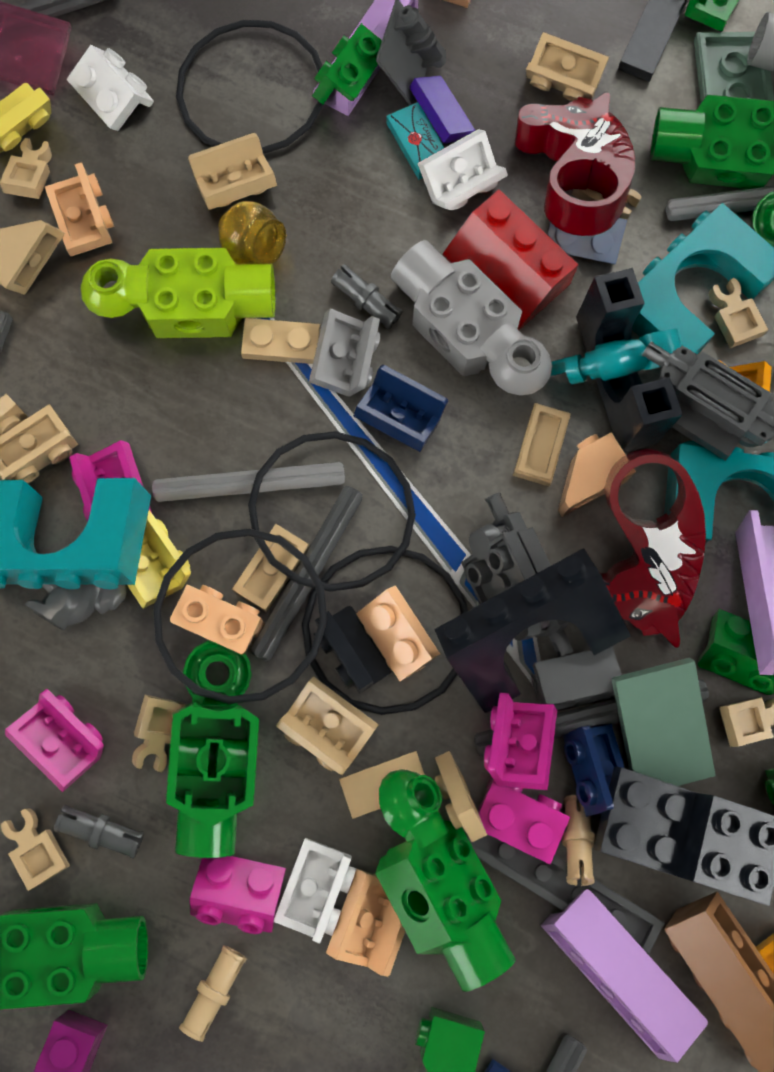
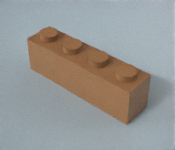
M717 891L677 909L664 930L673 949L681 954L693 972L697 985L707 993L717 1008L723 1024L733 1032L743 1047L746 1058L752 1067L759 1072H774V974Z

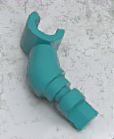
M672 328L646 334L638 340H616L596 345L595 350L586 352L584 358L577 354L551 361V376L566 373L569 382L573 385L585 382L587 376H590L592 380L602 378V380L606 381L640 370L660 368L659 365L643 357L642 354L651 341L669 353L681 347L678 329Z

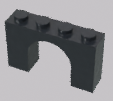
M633 268L594 277L576 316L587 352L595 350V346L616 340H631L633 323L645 304ZM638 372L606 381L602 380V378L596 379L614 436L624 453L657 445L683 415L670 377L644 384Z
M584 548L434 629L447 660L484 713L491 711L493 706H498L500 693H509L512 699L521 695L504 661V654L510 642L526 628L547 620L571 622L579 628L594 656L631 636L601 574Z

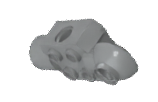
M427 240L418 242L400 258L391 273V279L415 303L412 326L462 376L479 374L481 370H485L489 362L491 377L497 386L508 393L520 396L528 395L544 387L550 379L552 370L549 352L542 343L533 337L524 336L517 329L522 310L470 259L450 263ZM515 357L525 358L529 361L530 366H519L513 359Z

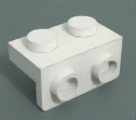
M90 45L66 80L110 129L119 131L139 103L151 107L154 100L145 91L147 85L138 76L131 72L128 73L123 67L125 61L121 56L110 48L103 51Z
M480 129L418 163L432 204L448 210L463 207L468 203V198L477 193H485L497 187L498 181L508 176L506 168L496 165L486 131Z
M305 838L274 922L313 937L312 941L319 944L324 933L332 936L341 910L334 908L339 891L348 893L356 872V868L349 866L352 856Z

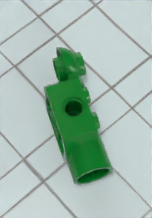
M707 95L697 110L659 107L652 134L650 161L682 164L689 183L745 189L764 187L774 175V101Z
M206 641L195 647L186 658L183 674L200 688L228 696L243 695L249 687L252 676L250 661L246 654H238L212 641ZM214 661L222 662L228 669L227 679L220 685H212L206 679V668ZM185 686L192 697V702L172 712L166 803L178 810L175 853L199 858L232 856L235 854L237 815L239 812L254 805L259 718L238 705V703L226 704L199 696Z
M405 769L389 772L382 779L379 788V805L387 823L395 832L404 837L406 841L388 849L386 855L380 858L375 874L416 953L443 954L462 991L475 990L505 973L516 961L495 922L502 900L463 828L461 827L456 830L451 821H446L442 818L438 810L441 807L442 794L437 783L429 776L420 775L417 772Z
M97 903L13 909L0 914V1010L85 1003L98 993L101 985L104 983L142 981L145 978L148 964V930L144 916L105 919Z

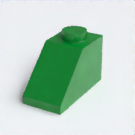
M431 1007L429 1018H421L415 1039V1045L421 1047V1058L427 1072H475L485 1030L480 1021Z

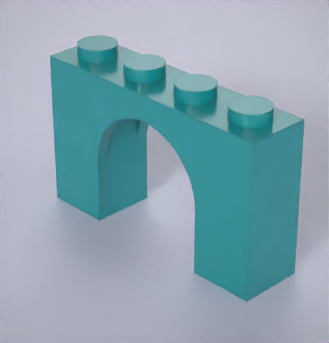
M723 203L712 213L705 210L692 224L691 228L693 231L688 236L681 233L668 247L667 251L669 254L665 258L661 259L657 256L644 269L642 274L645 277L638 282L645 304L632 327V330L639 337L666 329L677 328L681 346L683 345L698 354L715 335L711 329L683 305L676 293L675 275L684 269L703 267L718 272L728 281L735 278L741 285V293L748 299H754L774 280V247Z
M687 441L679 444L669 455L686 469L699 492L705 515V544L712 540L715 497L722 483L731 480H744L754 483L765 490L774 502V452L755 455L744 453V449L735 447L727 460L724 461L696 442ZM669 466L664 514L667 513V515L671 513L669 509L673 506L678 494L677 477Z
M97 478L89 519L83 532L69 546L49 554H38L34 547L35 530L43 497L24 480H0V589L5 588L6 584H18L29 589H41L43 584H55L66 589H78L80 585H95L103 589H117L118 585H135L151 500L149 492L136 478Z

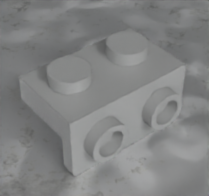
M331 308L326 311L322 321L309 383L348 397L366 388L373 375V368L370 366L372 354L376 351L380 342V333L377 332L380 319L372 316L363 322Z

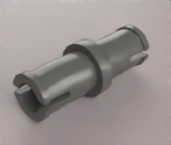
M343 264L341 266L342 270L338 269L332 277L331 284L338 287L354 300V306L360 311L365 309L372 316L379 318L380 323L389 330L392 324L394 325L398 321L403 310L397 308L378 292V286L374 283L368 284L353 272L349 266Z
M68 805L63 806L61 809L63 815H58L54 826L55 832H61L89 842L88 846L96 850L101 846L130 856L133 859L136 857L137 848H140L144 837L143 831H136L110 822V817L104 814L96 817L70 808Z

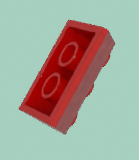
M499 189L471 213L443 252V256L450 263L470 259L522 310L518 330L522 329L571 284L579 265Z

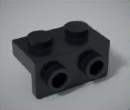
M352 606L345 607L333 616L329 611L327 612V624L320 646L325 654L333 651L341 665L336 667L335 670L347 689L355 686L360 694L391 674L392 670L388 667L385 658L373 639L366 633L364 625ZM319 618L315 619L317 627L320 621Z

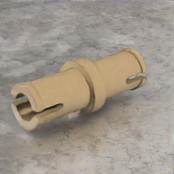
M569 795L564 798L565 815L569 816L570 819L566 826V832L562 836V844L567 848L566 879L568 884L577 886V879H580L581 869V886H588L595 883L592 847H594L596 836L591 832V818L586 817L580 802H578L577 811V795Z
M223 945L222 951L206 981L201 980L197 986L199 993L183 1023L179 1026V1029L184 1034L197 1041H204L205 1035L221 1005H227L230 999L228 992L247 960L243 954Z

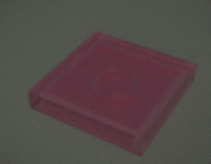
M0 1V80L19 86L23 83H28L33 90L40 87L44 93L54 96L72 30L70 22Z

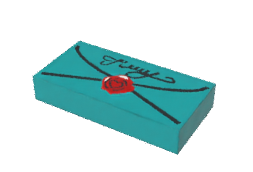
M417 102L387 115L386 124L417 179L420 180L423 177L418 163L444 149V146L420 104Z

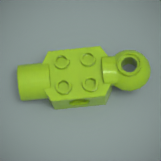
M226 248L149 249L139 265H130L123 260L112 258L100 260L90 266L84 274L80 287L82 301L90 311L98 316L114 318L124 316L134 308H140L156 338L231 337L242 318L275 317L276 294L273 264H235ZM117 281L113 286L103 288L108 282Z

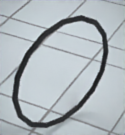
M240 20L215 28L191 48L179 69L176 99L184 122L204 143L212 147L223 144L207 137L190 119L183 99L185 72L201 48L218 35L242 27L272 28L295 38L312 55L319 72L322 63L318 52L299 32L273 21ZM317 102L307 122L287 139L262 147L263 154L288 147L307 132L323 107L322 103Z
M336 431L303 435L276 449L256 474L248 502L251 528L259 531L256 501L264 475L282 454L305 442L338 439L362 445L388 463L403 486L408 519L403 541L385 566L365 578L336 584L322 582L324 590L329 592L364 587L391 571L409 546L416 516L410 484L394 459L367 439ZM254 537L272 566L297 584L316 588L311 579L300 577L276 560L264 540Z
M250 528L218 532L186 549L164 575L153 608L155 643L170 673L196 695L226 704L265 700L295 683L317 656L327 624L324 586L309 558L283 537ZM251 536L281 545L303 563L317 589L320 621L311 651L290 677L261 693L228 696L200 688L176 668L163 641L161 608L171 579L191 555L218 540Z
M386 546L358 550L330 566L320 580L323 583H327L336 571L360 557L387 553L394 554L398 547ZM405 550L402 556L420 560L442 576L459 602L461 614L468 611L464 596L446 570L422 553ZM313 588L310 592L302 621L306 656L312 647L309 623L317 598L316 588ZM315 658L310 663L319 681L357 709L380 715L413 711L443 694L458 675L453 668L437 689L413 703L380 707L351 699L327 680Z

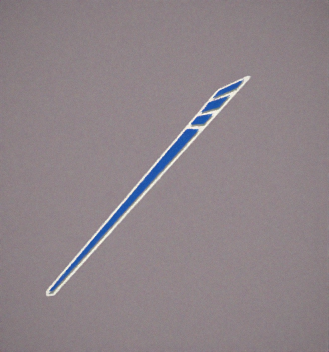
M253 318V319L275 320L274 318ZM286 362L340 433L367 439L384 451L363 424L353 416V412L336 392L309 383L313 364ZM347 442L407 520L408 510L404 489L388 463L366 447ZM405 476L410 484L416 514L413 529L444 570L451 575L457 587L473 608L480 605L472 586L467 581L461 564L471 554ZM534 636L533 638L521 641L513 639L506 651L532 683L531 674H535L533 664L541 661L537 637Z

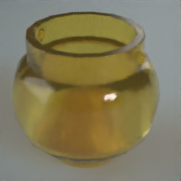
M244 201L233 205L222 216L219 223L218 236L221 248H226L233 261L238 264H273L278 260L285 248L287 236L283 223L276 219L270 209L258 202Z

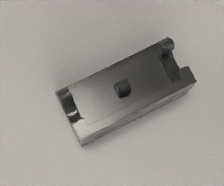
M611 646L595 656L589 650L535 662L533 664L535 674H531L538 704H554L557 711L615 699L611 678L622 674Z

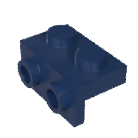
M381 365L377 370L374 383L356 406L353 416L421 452L439 425L448 399L390 367Z
M612 724L593 728L582 726L563 735L565 756L571 764L577 784V797L584 808L586 817L599 815L614 809L609 791L614 766L625 768Z

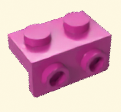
M120 440L90 456L75 453L69 457L73 468L72 478L79 488L84 504L83 513L87 521L91 511L97 478H136L143 486L128 442Z
M48 689L39 694V701L36 705L5 729V736L62 792L100 760L104 748L103 738L99 731L90 723L83 724L74 715V709L71 704L61 695L55 697Z
M509 693L499 694L498 706H493L490 716L491 729L494 731L492 745H487L484 753L485 769L490 773L497 786L548 790L557 709L554 704L513 702Z
M489 780L486 785L488 789L478 809L486 833L551 865L570 819L569 816L559 812L562 804L539 794L537 800H534L522 794L524 788L497 786L494 780Z
M233 856L202 858L190 895V915L195 916L197 920L208 925H218L222 922L236 925L240 930L249 934H260L262 931L271 933L274 927V918L286 868Z

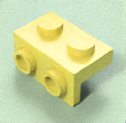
M23 83L0 101V153L13 149L21 141L23 135L32 128L34 130L40 128L50 118V114H52L50 99L40 87L34 91L28 83Z
M150 510L148 511L135 585H127L143 609L156 602L164 575L183 554L182 551L175 548L168 538V531L164 523L159 519H155ZM188 560L171 579L165 597L181 590L191 575Z

